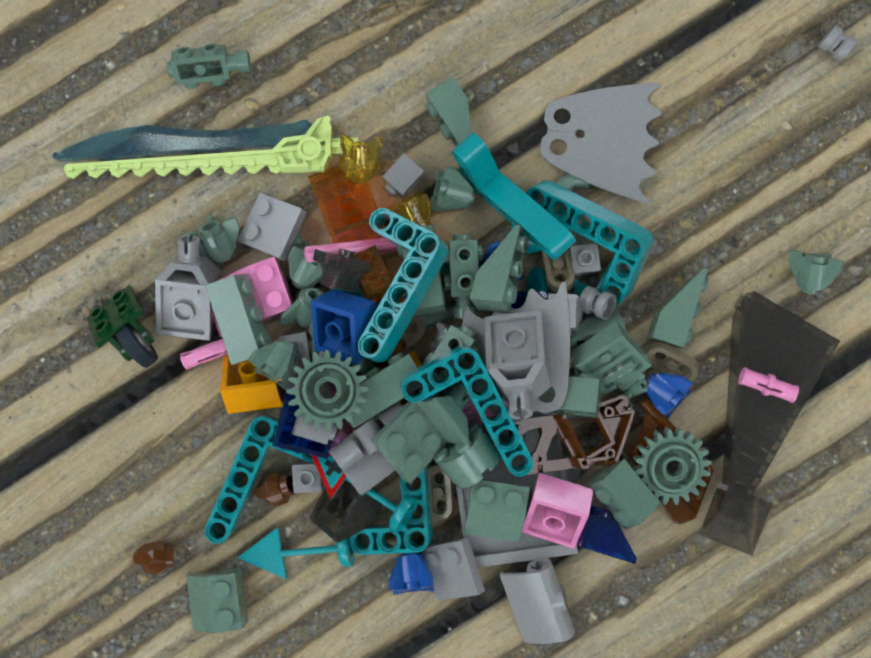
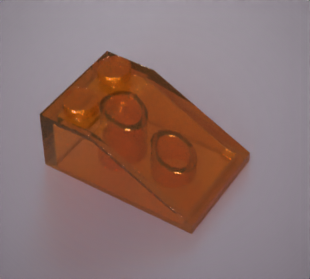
M359 159L327 169L325 172L308 176L332 243L383 238L369 224L370 216L378 209V206Z

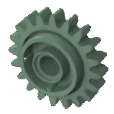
M325 350L323 359H320L319 355L313 352V362L302 358L305 368L301 369L296 366L293 368L295 373L299 375L298 378H288V381L294 384L295 388L288 389L287 394L295 395L296 397L288 404L289 406H299V409L294 414L295 417L302 414L306 415L303 422L304 425L314 420V430H318L321 423L325 424L327 432H330L332 423H335L340 430L343 428L342 419L352 424L353 418L350 414L353 412L354 414L361 415L362 413L357 404L367 403V400L360 397V394L368 392L369 388L362 387L359 384L366 379V376H356L361 366L357 365L351 368L349 365L352 357H348L342 362L340 360L341 352L339 351L333 359L330 358L328 350ZM330 383L335 387L336 394L333 398L325 399L320 395L319 388L322 384Z
M665 427L664 435L662 436L657 430H654V440L645 436L644 440L647 446L637 445L642 455L633 456V459L639 465L632 467L636 474H640V479L657 499L660 496V501L664 505L668 503L669 498H671L675 505H678L680 496L689 502V492L698 496L699 492L696 486L706 487L707 484L701 479L702 476H711V473L704 469V467L711 465L712 462L707 458H703L709 451L701 447L703 442L699 438L693 439L694 434L690 431L683 434V430L677 427L673 434L670 428ZM676 460L677 465L675 469L666 471L667 464L670 461Z

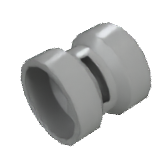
M835 24L817 47L822 51H829L832 54V58L840 62L852 50L858 40L853 36H846L843 33V29Z
M587 286L580 295L579 306L583 313H594L597 318L608 320L615 310L617 299L612 293H601L597 288Z

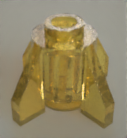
M346 134L340 136L343 156L339 157V167L347 178L354 183L363 184L370 181L380 170L381 160L378 157L383 148V138L379 136L369 141L368 144L362 141L354 142Z
M422 190L417 191L411 197L398 204L396 203L385 208L421 227L432 225L431 202L427 194H423Z

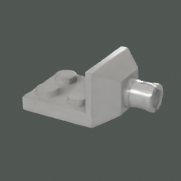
M182 235L177 238L178 255L167 264L155 279L156 334L210 341L213 332V308L205 285L217 281L221 276V269L207 256L199 255V237L193 235L192 241H190V235Z
M535 310L485 317L486 370L500 397L509 402V416L513 419L521 420V408L524 419H527L533 414L531 400L537 399L551 387L545 358L542 311Z

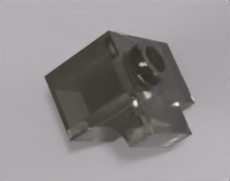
M340 248L338 253L315 249L313 260L317 261L322 268L320 284L332 289L354 293L358 292L362 276L369 273L371 262L354 257V251Z

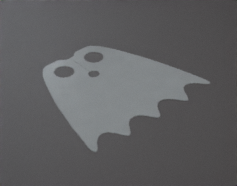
M644 83L601 88L562 97L549 103L545 109L544 116L548 130L541 140L540 150L542 156L555 167L589 184L617 195L649 204L650 200L642 194L639 184L642 180L656 175V172L645 163L643 155L646 150L657 146L659 142L648 134L646 126L649 121L659 117L662 112L648 102V96L652 91L661 87L662 84ZM561 108L567 109L571 114L569 122L565 124L557 123L554 119L555 111ZM583 130L585 135L583 138H577L575 132ZM556 139L563 140L567 144L566 152L562 155L552 153L550 150L552 141Z
M565 282L561 283L558 293L551 300H545L535 290L530 289L522 307L518 309L511 308L510 313L494 312L492 316L535 310L542 311L546 366L551 386L555 390V397L548 403L540 401L539 398L531 400L533 412L539 411L546 414L560 409L567 394L570 366V322ZM466 310L462 324L476 332L474 338L480 341L477 345V348L480 349L478 355L486 368L485 319L476 316L470 310ZM439 322L436 324L440 334L447 328ZM457 339L453 342L452 349L459 347ZM467 361L464 367L469 366L471 363ZM480 378L476 379L472 384L476 392L482 391L486 386L485 380ZM497 404L488 406L495 415L498 413L499 407ZM520 408L521 420L513 419V418H512V420H513L514 423L525 420V419H524V415H523V410H521V408Z

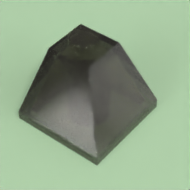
M345 480L332 500L326 488L324 489L309 519L334 541L341 542L372 526L381 512L383 504L366 493L360 495L353 484Z
M719 482L699 534L753 556L772 503Z

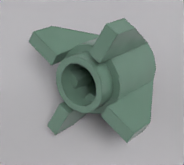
M449 165L446 171L437 169V182L427 209L441 212L455 209L465 210L467 206H471L475 199V191L473 190V185L458 168Z
M211 214L207 216V223L199 228L200 235L197 230L183 235H190V241H192L193 235L199 237V253L207 256L211 261L221 263L229 260L235 251L239 224L234 216L222 220L223 225H221L219 221H214Z
M303 241L300 248L293 246L288 255L289 277L293 280L292 284L301 290L314 288L318 282L326 278L328 273L339 264L336 259L306 262L304 249L306 246H311L306 241Z
M790 250L789 263L797 286L802 288V292L808 294H818L819 290H825L842 272L844 264L843 260L834 259L832 254L829 253L815 254Z
M305 288L298 291L295 296V302L282 313L281 325L292 324L296 320L299 325L309 328V333L312 340H314L311 300L324 293L316 288Z
M285 339L282 342L276 340L253 351L247 361L256 367L254 372L277 382L286 391L294 386V384L288 381L289 377L296 378L293 368L297 367L299 354L296 352L298 348L293 343Z

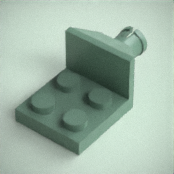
M457 383L454 389L446 396H430L416 403L408 401L371 440L405 482L411 483L447 443L466 444L469 441L468 421L463 413V409L472 401L469 395H466L467 391L462 383Z

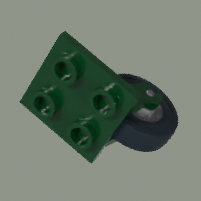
M130 285L115 292L111 299L103 306L96 307L90 313V316L87 317L96 346L100 348L109 341L125 360L129 362L134 359L142 367L147 368L158 360V355L152 346L155 340L138 319L143 314V311Z

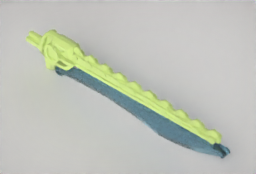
M329 116L318 118L313 124L306 119L295 123L232 130H188L144 125L115 130L88 138L58 153L55 152L52 156L59 162L104 159V161L66 164L64 172L67 177L75 179L84 171H87L89 176L97 179L107 170L111 172V175L118 178L129 170H132L134 175L143 177L152 169H155L156 174L163 177L174 169H178L179 174L188 176L197 168H200L203 174L209 176L219 168H223L225 173L233 175L242 167H245L247 172L255 175L266 166L269 167L270 172L276 174L279 172L322 173L327 171L330 161L333 160V154H359V138H332L331 117ZM274 147L268 150L116 160V158Z

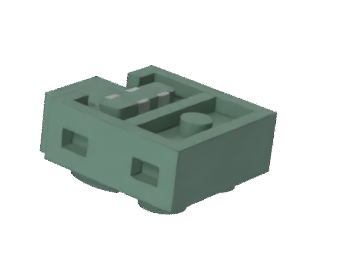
M617 321L570 351L575 366L582 373L593 374L596 376V379H600L602 392L605 395L617 389L616 385L622 391L627 390L636 381L644 379L645 374L643 371L652 366L645 350Z

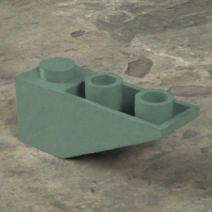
M454 76L426 93L427 103L425 107L432 118H438L441 126H439L441 133L447 141L451 139L457 147L471 134L467 96Z
M516 225L476 272L470 299L478 310L510 313L511 305L515 303L517 298V280L523 273V254L528 251L529 247L528 236L525 235L521 225Z
M703 268L697 271L654 313L647 339L665 342L675 348H683L685 344L690 342L693 334V329L690 326L693 318H697L701 308V303H698L700 294L705 292L709 278L706 277L708 269Z

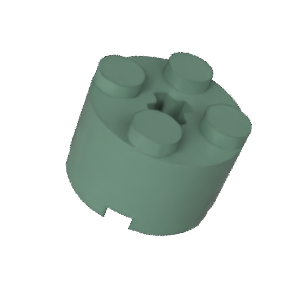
M476 421L468 423L469 441L466 444L447 443L433 458L449 479L459 488H467L480 482L483 479L481 474L487 468L492 471L500 460V454L494 443Z

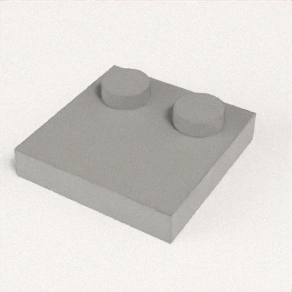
M259 192L238 242L285 261L307 212L302 208Z
M468 537L429 544L422 551L424 560L433 575V588L437 601L476 596L485 591Z

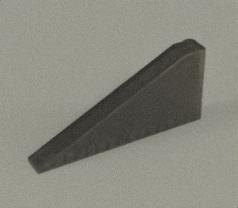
M755 291L740 295L735 302L734 308L736 311L732 316L719 523L721 527L733 532L840 340ZM746 367L764 375L772 374L778 380L799 386L796 400L794 403H790L773 395H762L759 390L738 384L742 369Z

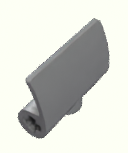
M399 401L386 408L374 418L372 417L352 431L350 436L329 450L331 456L360 495L366 493L395 471L371 440L402 409L403 406Z
M543 557L531 561L527 566V572H500V578L525 643L551 644L564 642L573 637L575 630L568 612L566 592L563 585H559L549 558Z

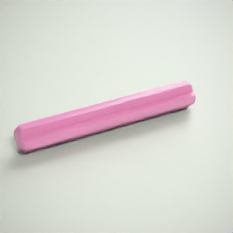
M384 238L306 246L304 257L306 262L310 263L398 252L397 245Z

